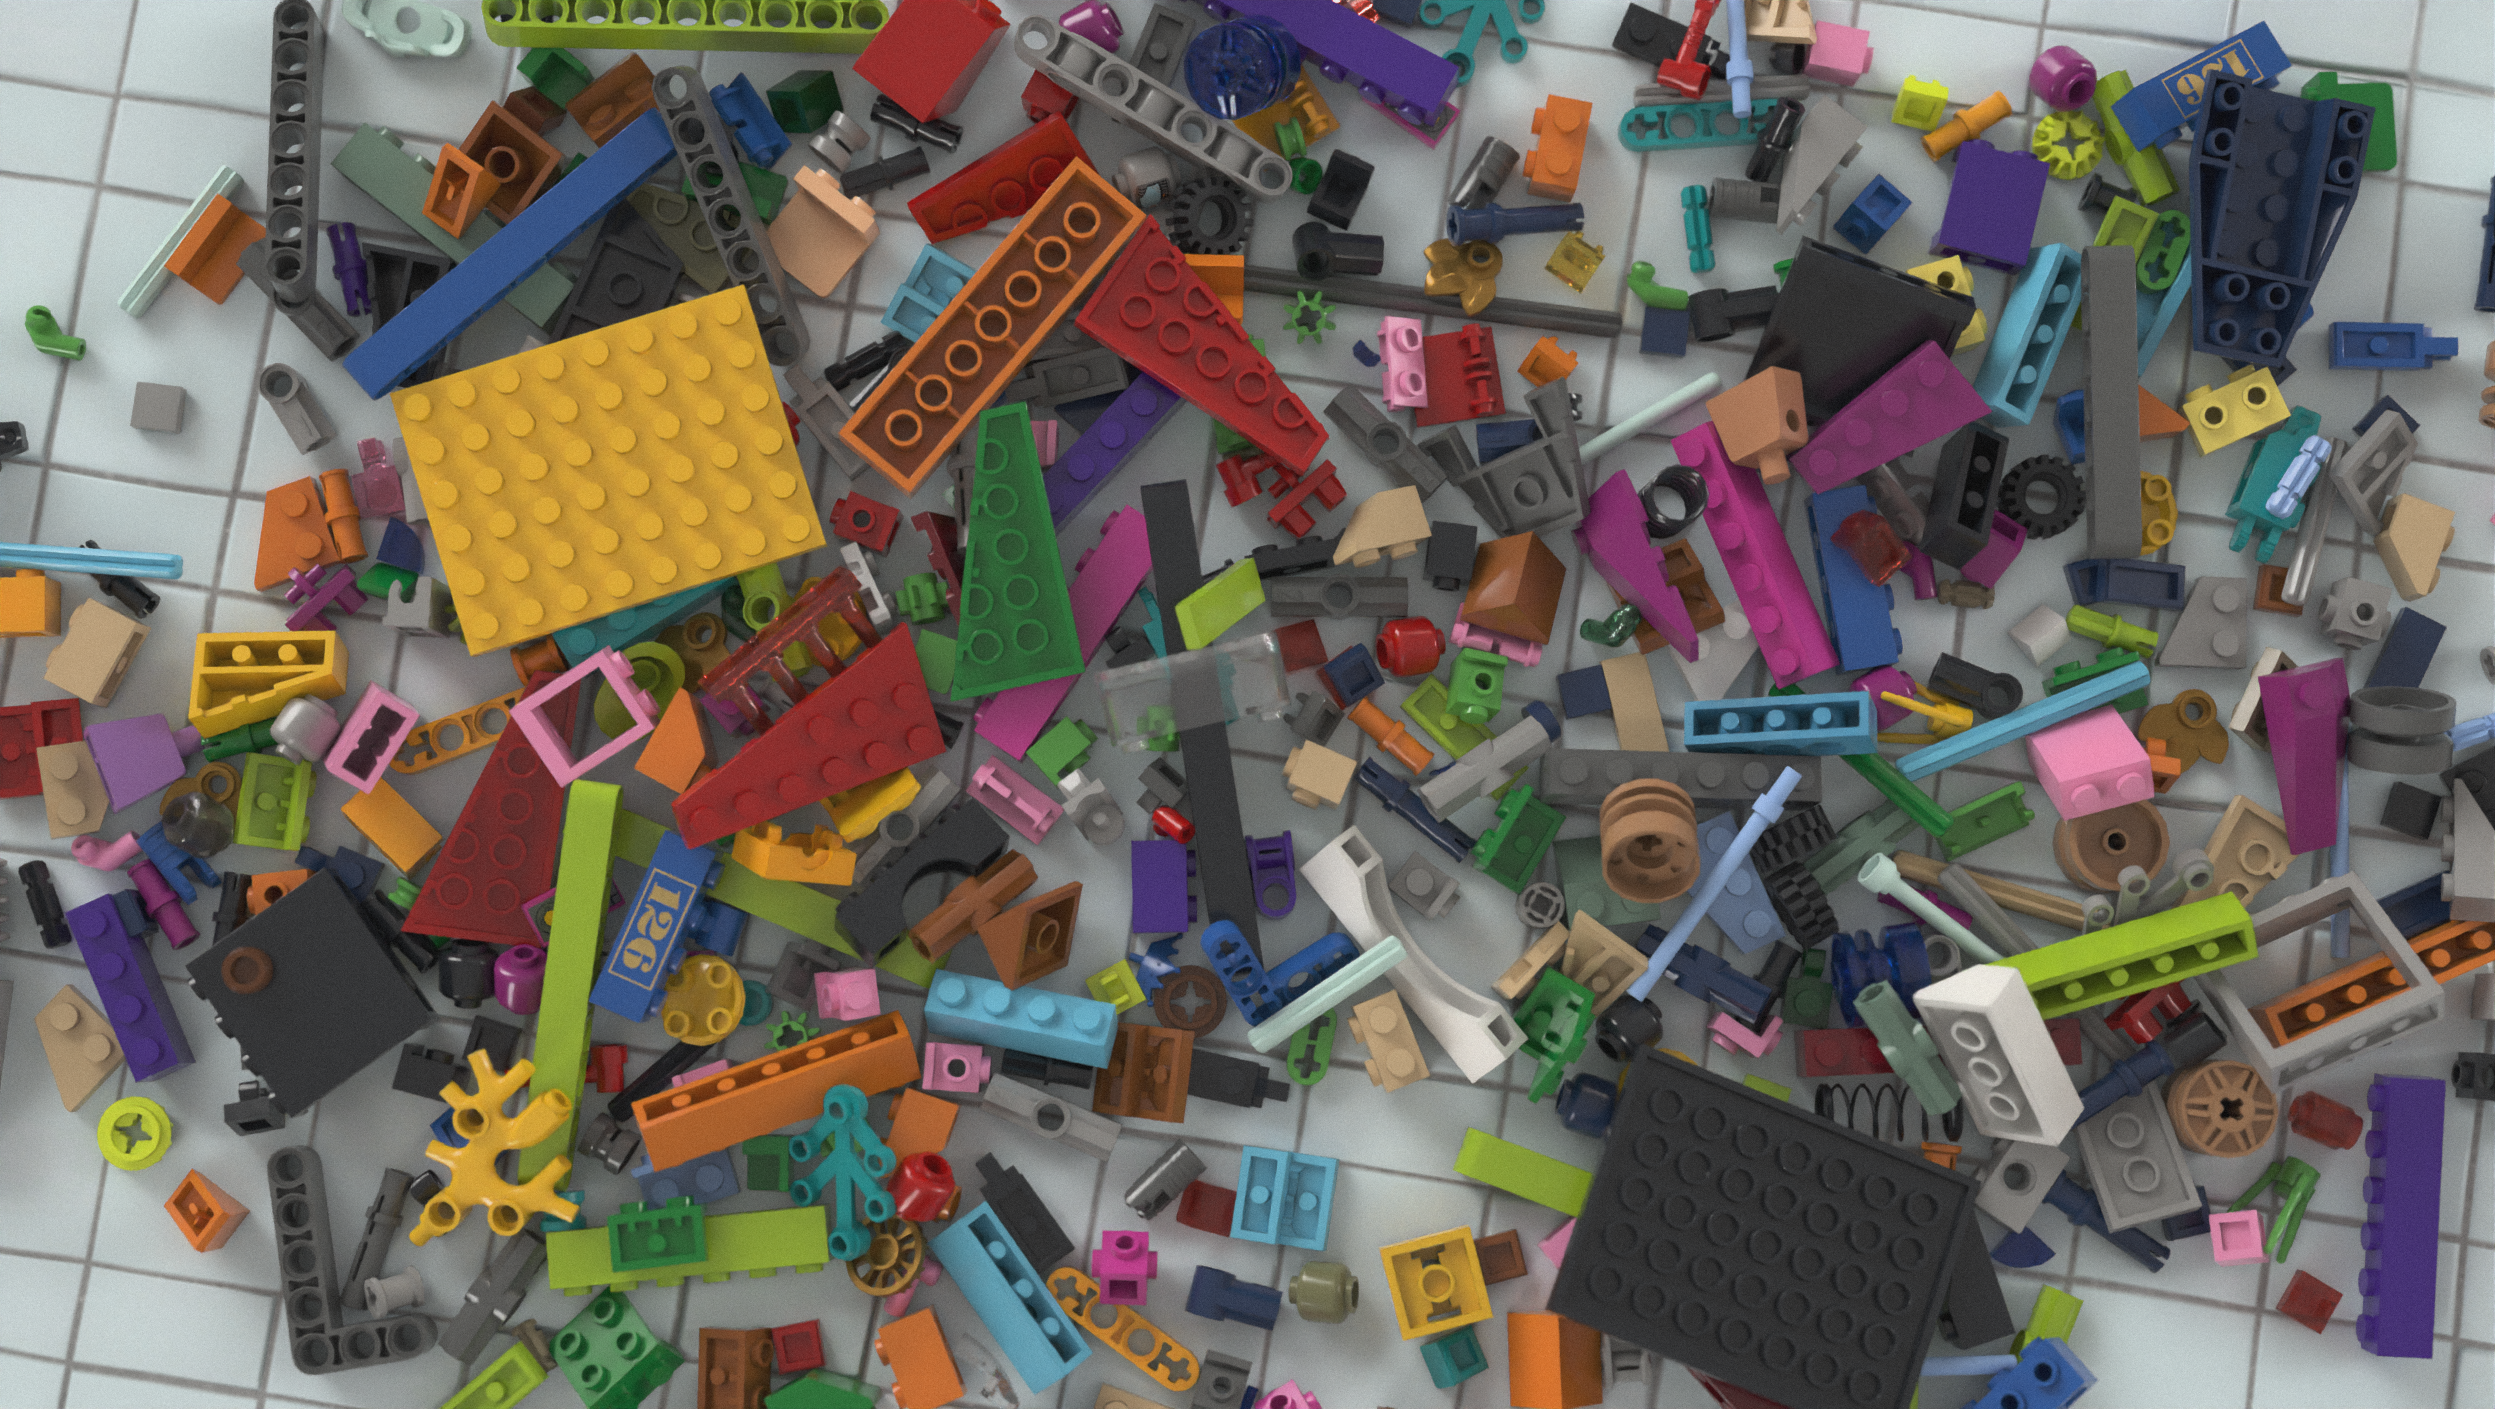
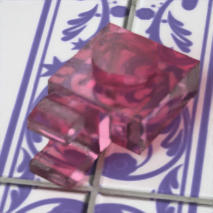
M376 437L357 441L364 472L351 475L361 519L367 521L406 512L402 477L398 476L395 465L386 467V454L382 440L377 441Z

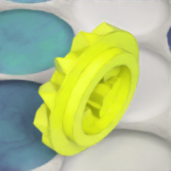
M2083 110L2057 111L2047 115L2036 127L2032 138V150L2038 156L2039 161L2050 163L2049 175L2058 179L2073 180L2087 175L2096 167L2103 157L2102 150L2105 137H2102L2100 134L2098 121L2089 119L2084 115ZM2066 129L2070 133L2071 139L2084 141L2073 150V156L2069 154L2067 147L2054 145L2065 137Z
M126 1097L113 1103L102 1115L97 1128V1141L103 1156L114 1166L130 1171L143 1170L161 1161L167 1149L173 1144L171 1141V1129L174 1124L165 1113V1107L158 1105L150 1100V1098ZM141 1120V1130L147 1132V1135L152 1136V1139L137 1141L135 1147H132V1136L126 1134V1131L120 1130L119 1127L136 1126L138 1121Z

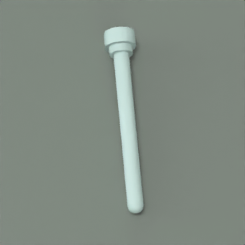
M1709 373L1580 446L1579 452L1582 466L1715 391L1721 385V377L1717 373Z
M1881 852L1874 854L1863 865L1858 875V882L1871 892H1880L1883 895L1891 894L1944 936L1952 939L1961 949L1982 965L2004 959L2000 954L1901 880V874L1896 870V863Z

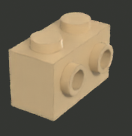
M88 597L85 604L79 605L73 612L69 620V628L71 629L63 643L57 645L50 653L46 662L48 670L43 679L91 704L107 708L151 628L105 603Z
M1306 740L1302 750L1293 746L1282 773L1283 776L1290 778L1286 789L1294 792L1292 800L1316 810L1319 803L1336 810L1357 761Z
M1396 989L1351 1006L1354 1016L1347 1018V1022L1356 1044L1362 1042L1366 1044L1371 1059L1364 1061V1064L1374 1087L1382 1084L1384 1092L1389 1093L1430 1076Z

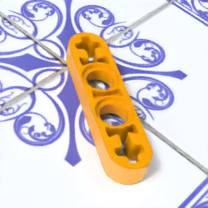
M526 686L410 730L389 765L399 773L416 775L496 745L502 732L494 735L486 732L483 727L484 716L490 710L500 709L505 713L508 723L511 717L509 703L515 701L516 705ZM457 725L463 731V743L458 749L448 751L441 745V733L446 727ZM429 733L430 745L437 754L436 758L432 759V752L424 751L414 756L415 764L412 766L409 762L399 761L398 755L405 752L403 746L405 743L415 748L427 745L428 742L425 740L424 735Z
M1062 1266L1050 1274L1046 1287L1066 1315L1166 1388L1173 1391H1184L1196 1383L1199 1376V1362L1192 1351L1129 1305L1113 1304L1118 1314L1117 1320L1112 1326L1101 1328L1095 1325L1091 1319V1310L1096 1303L1100 1302V1284L1073 1266ZM1070 1275L1074 1276L1077 1279L1075 1289L1084 1296L1089 1287L1097 1292L1087 1302L1082 1315L1074 1310L1080 1304L1079 1300L1072 1295H1067L1064 1300L1056 1295L1059 1287L1054 1282L1058 1277L1066 1280ZM1146 1329L1154 1336L1155 1345L1148 1354L1138 1355L1129 1348L1128 1338L1134 1330ZM1163 1342L1172 1347L1165 1353L1170 1359L1178 1362L1184 1357L1189 1361L1187 1365V1370L1191 1373L1189 1378L1185 1379L1180 1376L1176 1381H1173L1169 1378L1171 1369L1160 1360L1157 1369L1148 1364L1158 1356Z

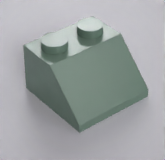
M1600 836L1552 842L1558 889L1563 895L1565 902L1562 921L1563 926L1568 931H1571L1575 913L1579 909L1604 927L1661 919L1659 903H1639L1628 900L1609 888L1602 874Z

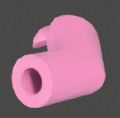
M133 830L114 843L92 838L89 835H81L73 841L71 846V852L79 863L107 872L117 869L143 850L136 843L140 836Z
M925 1255L922 1266L925 1270L920 1273V1279H915L911 1284L913 1287L907 1289L904 1294L898 1293L887 1297L884 1310L895 1317L905 1316L919 1282L922 1281L928 1286L936 1285L943 1270L942 1264L938 1261L930 1260L931 1256ZM905 1268L901 1271L903 1276L908 1272Z

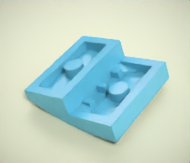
M926 243L905 283L900 284L880 323L894 331H899L904 337L916 343L978 270L933 244Z
M1244 1145L1230 1237L1274 1245L1282 1244L1327 1251L1340 1159Z

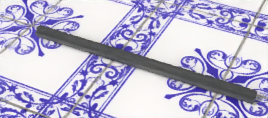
M1244 264V291L1297 297V292L1302 290L1307 299H1314L1316 293L1321 290L1323 291L1322 301L1609 338L1618 337L1622 327V314L1619 312L1503 297H1494L1486 309L1477 315L1469 317L1461 305L1459 294L1452 296H1426L1424 294V287L1332 275L1321 281H1310L1300 276L1298 271Z

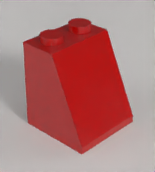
M903 0L858 58L852 69L920 122L926 123L954 113L959 109L1011 24L1000 16L1001 10L989 0Z

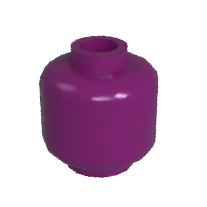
M1087 0L1065 12L1059 18V25L1070 32L1083 36L1112 54L1119 50V37L1124 35V30L1118 16L1109 3L1102 5L1097 0Z
M2066 45L2055 46L2042 53L2033 64L2029 75V84L2033 93L2059 112H2070L2085 105L2093 96L2097 83V71L2092 62Z
M1890 665L1875 667L1850 684L1849 692L1869 691L1877 709V731L1881 732L1890 728L1913 712L1881 699V693L1887 691L1914 700L1913 695L1917 693V688L1912 677L1904 670L1899 672Z
M523 944L505 951L498 957L494 965V993L500 1005L519 1015H530L540 1010L548 953L534 946Z

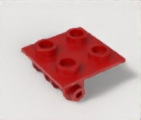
M1469 324L1463 326L1462 331L1422 337L1428 408H1414L1417 428L1506 414L1491 326L1480 328V324Z

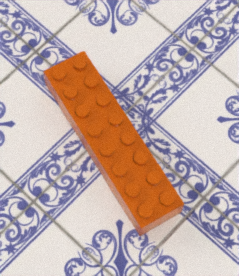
M1076 156L838 432L840 441L911 500L979 421L980 411L988 410L1122 254L1145 222L1147 215Z

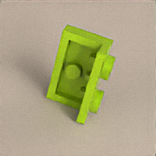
M246 753L233 837L234 844L299 851L300 843L306 842L310 829V818L305 816L307 797L311 798L313 796L317 782L316 771H312V762L303 759L300 765H296L283 757Z

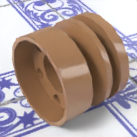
M1637 779L1618 786L1606 796L1600 807L1602 874L1609 888L1621 897L1639 903H1661L1677 898L1690 889L1700 874V853L1697 838L1696 811L1689 794L1671 782L1660 779Z
M2205 1059L2189 1071L2183 1066L2177 1068L2175 1073L2168 1077L2161 1090V1096L2179 1145L2187 1151L2223 1158L2248 1156L2263 1147L2275 1130L2279 1113L2276 1093H2271L2256 1069L2251 1065L2233 1060ZM2221 1100L2230 1102L2226 1107L2229 1117H2221L2219 1115L2224 1110L2220 1103Z

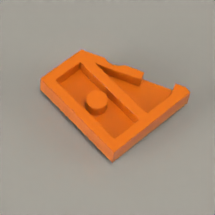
M311 476L267 491L254 580L255 588L260 592L293 581L288 575V572L293 567H297L306 575L316 564H319L323 569L341 564L338 560L339 555L332 527L328 526L325 521L324 515L327 512L316 481Z

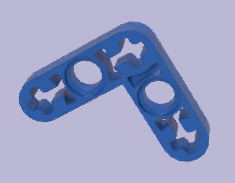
M1223 920L1211 924L1205 929L1200 941L1204 953L1244 1019L1251 1026L1255 1027L1360 957L1359 950L1352 940L1344 933L1335 932L1324 936L1265 973L1240 929L1231 921ZM1225 940L1228 941L1234 953L1229 954L1227 957L1219 945ZM1340 952L1341 956L1334 960L1333 956ZM1318 963H1319V965H1320L1321 968H1322V969L1319 970V971H1317L1316 968L1314 967V966L1317 965ZM1252 967V971L1246 979L1237 982L1232 981V976L1238 969ZM1301 972L1308 973L1307 979L1301 985L1296 987L1288 986L1291 978ZM1256 992L1259 993L1264 1002L1257 1008L1250 995Z

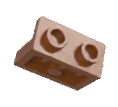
M631 52L566 102L565 107L587 136L600 149L649 109L655 107L660 111L652 91L655 75L636 52Z
M709 1326L699 1328L697 1409H768L764 1399L772 1393L770 1389L771 1362L774 1356L772 1329L770 1327L743 1329Z

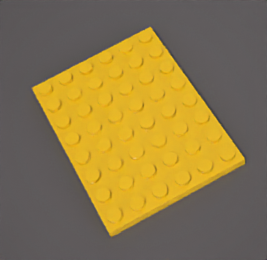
M744 284L390 393L467 647L472 657L490 653L827 547Z

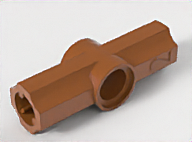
M1012 849L978 877L972 875L964 880L945 897L941 906L929 913L910 929L907 935L911 939L915 950L923 959H927L934 964L970 934L972 937L979 934L976 929L977 927L1001 915L1006 905L1018 898L1021 893L1029 889L1037 881L1038 876L1034 871L1032 863L1023 853Z

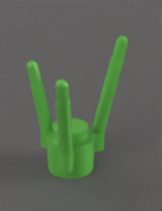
M2288 1156L2282 1166L2272 1162L2266 1173L2227 1210V1213L2240 1212L2274 1181L2276 1185L2273 1191L2285 1199L2286 1203L2263 1250L2266 1254L2273 1252L2289 1221L2276 1257L2277 1262L2283 1264L2292 1247L2307 1204L2316 1191L2314 1186L2321 1175L2307 1163L2292 1156Z

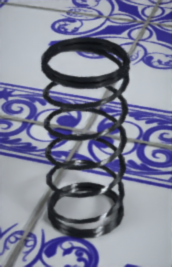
M1683 465L1666 467L1657 473L1638 492L1637 495L1649 519L1645 524L1650 537L1658 539L1674 537L1702 515L1708 504L1709 491L1706 481L1698 471ZM1655 487H1670L1678 492L1684 501L1686 509L1683 520L1670 519L1659 511L1653 497Z
M1826 1083L1818 1085L1815 1095V1114L1834 1121L1832 1095L1834 1090L1839 1088L1845 1100L1848 1127L1854 1129L1853 1114L1859 1089L1864 1088L1872 1108L1873 1138L1878 1140L1880 1099L1884 1089L1889 1088L1897 1108L1898 1140L1900 1142L1903 1141L1904 1126L1902 1114L1905 1097L1910 1088L1908 1085L1904 1089L1899 1102L1895 1089L1889 1083H1885L1879 1089L1876 1101L1874 1102L1870 1089L1864 1083H1860L1854 1090L1851 1104L1845 1089L1839 1083H1836L1832 1088ZM1962 1097L1954 1107V1128L1952 1111L1949 1110L1942 1114L1945 1136L1950 1142H1958L1962 1135L1964 1120ZM1921 1105L1922 1138L1927 1142L1929 1138L1927 1112Z

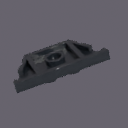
M627 198L623 199L608 212L548 344L669 307L686 267L672 249L667 247L660 239L658 233L631 206Z

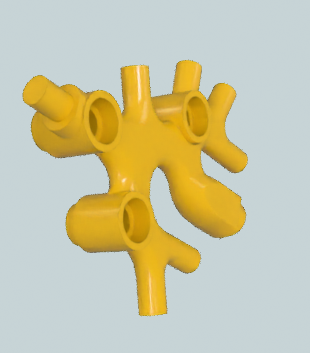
M485 1049L468 1055L467 1057L478 1081L479 1093L469 1096L452 1081L439 1094L455 1109L452 1121L456 1132L470 1140L465 1147L455 1148L433 1139L426 1150V1157L449 1167L452 1172V1180L449 1186L443 1188L426 1204L424 1212L420 1215L421 1223L409 1234L410 1240L419 1247H423L433 1236L441 1237L445 1232H449L457 1227L471 1213L473 1205L483 1204L489 1208L487 1214L488 1223L494 1232L502 1236H512L519 1232L533 1218L535 1212L550 1213L569 1223H573L580 1210V1206L557 1196L554 1192L555 1183L572 1167L570 1161L564 1155L558 1154L540 1173L524 1185L507 1183L500 1178L495 1168V1159L503 1150L528 1148L541 1143L551 1136L569 1118V1111L572 1109L569 1098L558 1089H551L549 1092L543 1091L515 1118L507 1117L502 1110L503 1103L536 1072L534 1065L527 1059H521L506 1075L500 1076L495 1072Z

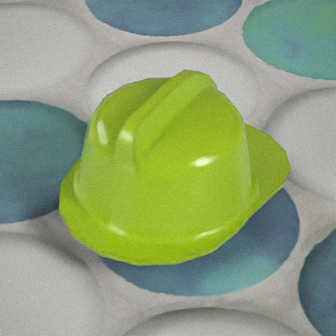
M657 642L638 643L624 649L622 653L633 667L634 674L630 677L639 690H648L656 700L660 708V713L657 716L661 721L679 687L682 688L685 680V666L679 654L668 645ZM605 677L593 704L594 719L600 730L611 739H614L636 725L637 722ZM657 726L647 734L637 739L636 741H640L645 737L651 735L656 730Z

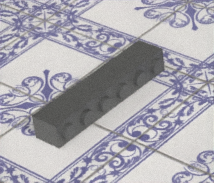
M1550 748L1540 758V803L1602 805L1606 796L1622 784L1637 779H1660L1674 783L1687 792L1695 808L1751 809L1762 793L1767 795L1786 766H1789L1802 775V778L1784 801L1782 807L1785 810L1807 811L1822 802L1821 756Z

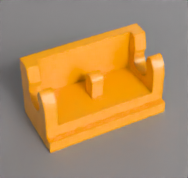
M382 777L379 778L370 794L360 790L340 808L345 819L409 881L442 849L440 843L444 840L443 836Z

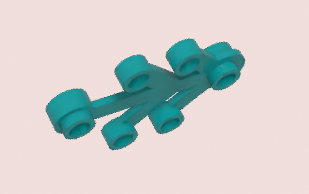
M1426 0L1421 5L1419 21L1427 29H1437L1444 23L1445 18L1473 8L1456 48L1448 50L1442 56L1443 59L1461 66L1464 70V74L1459 77L1456 88L1467 85L1473 77L1475 61L1472 55L1490 14L1502 41L1500 47L1501 57L1511 64L1519 63L1525 58L1528 43L1518 33L1505 0ZM1520 0L1517 8L1519 19L1526 24L1537 23L1543 16L1545 3L1543 0ZM1526 3H1534L1539 8V12L1535 15H1529L1525 13L1523 6ZM1429 8H1435L1440 12L1441 16L1437 20H1429L1424 12ZM1516 42L1521 46L1522 51L1516 55L1510 54L1506 50V45Z
M840 1084L830 1088L825 1094L823 1101L825 1114L809 1131L792 1137L789 1142L791 1156L798 1162H806L819 1155L821 1143L835 1131V1149L810 1175L802 1177L791 1184L790 1195L796 1205L806 1207L821 1198L822 1190L836 1176L837 1227L832 1230L829 1236L828 1248L834 1257L844 1261H851L867 1253L871 1245L868 1229L860 1221L856 1220L855 1183L867 1198L864 1205L865 1212L872 1221L878 1223L891 1218L897 1211L894 1197L890 1192L882 1188L875 1177H881L892 1172L896 1166V1157L889 1147L882 1144L864 1118L868 1113V1101L864 1093L855 1086ZM854 1138L866 1151L864 1162L854 1149ZM803 1142L806 1144L807 1151L803 1147ZM877 1156L882 1160L883 1167L879 1164ZM804 1187H805V1188L807 1189V1191H808V1196H807L806 1193L804 1192ZM878 1201L882 1204L883 1211L880 1210Z

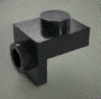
M1335 149L1330 157L1326 172L1309 202L1306 213L1347 231L1366 194L1375 167L1356 156Z

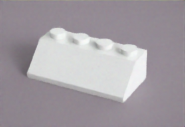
M1977 965L1917 991L1913 996V1000L1948 1071L1960 1087L1959 1089L1963 1094L1962 1099L1980 1135L2058 1146L2084 1110V1106L2018 968Z

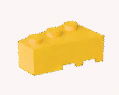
M336 631L197 633L188 719L202 737L206 739L240 728V726L248 723L253 724L278 716L291 698L304 699L306 694H310L325 701L346 694L349 651Z

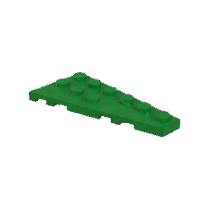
M1026 401L980 411L975 476L970 507L969 534L966 546L959 631L950 702L1086 672Z

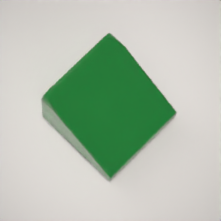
M378 562L358 580L356 587L368 595L388 601L390 586L395 580H398L402 584L400 598L402 602L409 603L411 596L416 591L415 587L420 575L413 571Z

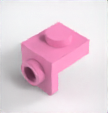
M1715 1012L1706 1028L1715 1033L1712 1041L1727 1052L1735 1055L1740 1050L1751 1058H1759L1762 1053L1769 1055L1779 1043L1783 1033L1778 1028L1782 1024L1783 1019L1777 1015H1768L1761 1027L1760 1033L1755 1034L1724 1012Z

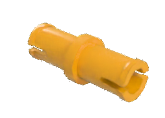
M1997 90L1993 95L1969 110L1960 109L1955 112L1951 121L1930 134L1921 137L1922 146L1927 155L1936 162L1942 156L1959 147L1963 141L1969 142L1972 139H1980L1981 132L2004 118L2013 115L2011 105L2004 94Z

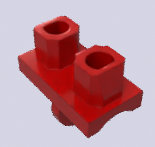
M1327 459L1305 480L1299 483L1298 479L1301 475L1291 469L1288 470L1281 463L1274 465L1271 469L1278 480L1267 491L1274 499H1277L1287 489L1290 493L1267 513L1269 516L1267 521L1275 530L1281 526L1295 539H1302L1316 525V521L1302 507L1312 496L1328 512L1335 509L1347 497L1345 489L1335 477L1337 468Z
M2185 979L2128 995L2129 997L2104 1018L2103 1021L2111 1031L2123 1028L2137 1045L2153 1040L2163 1031V1027L2150 1011L2156 1006L2164 1018L2169 1020L2182 1014L2192 1005L2185 991L2180 986Z

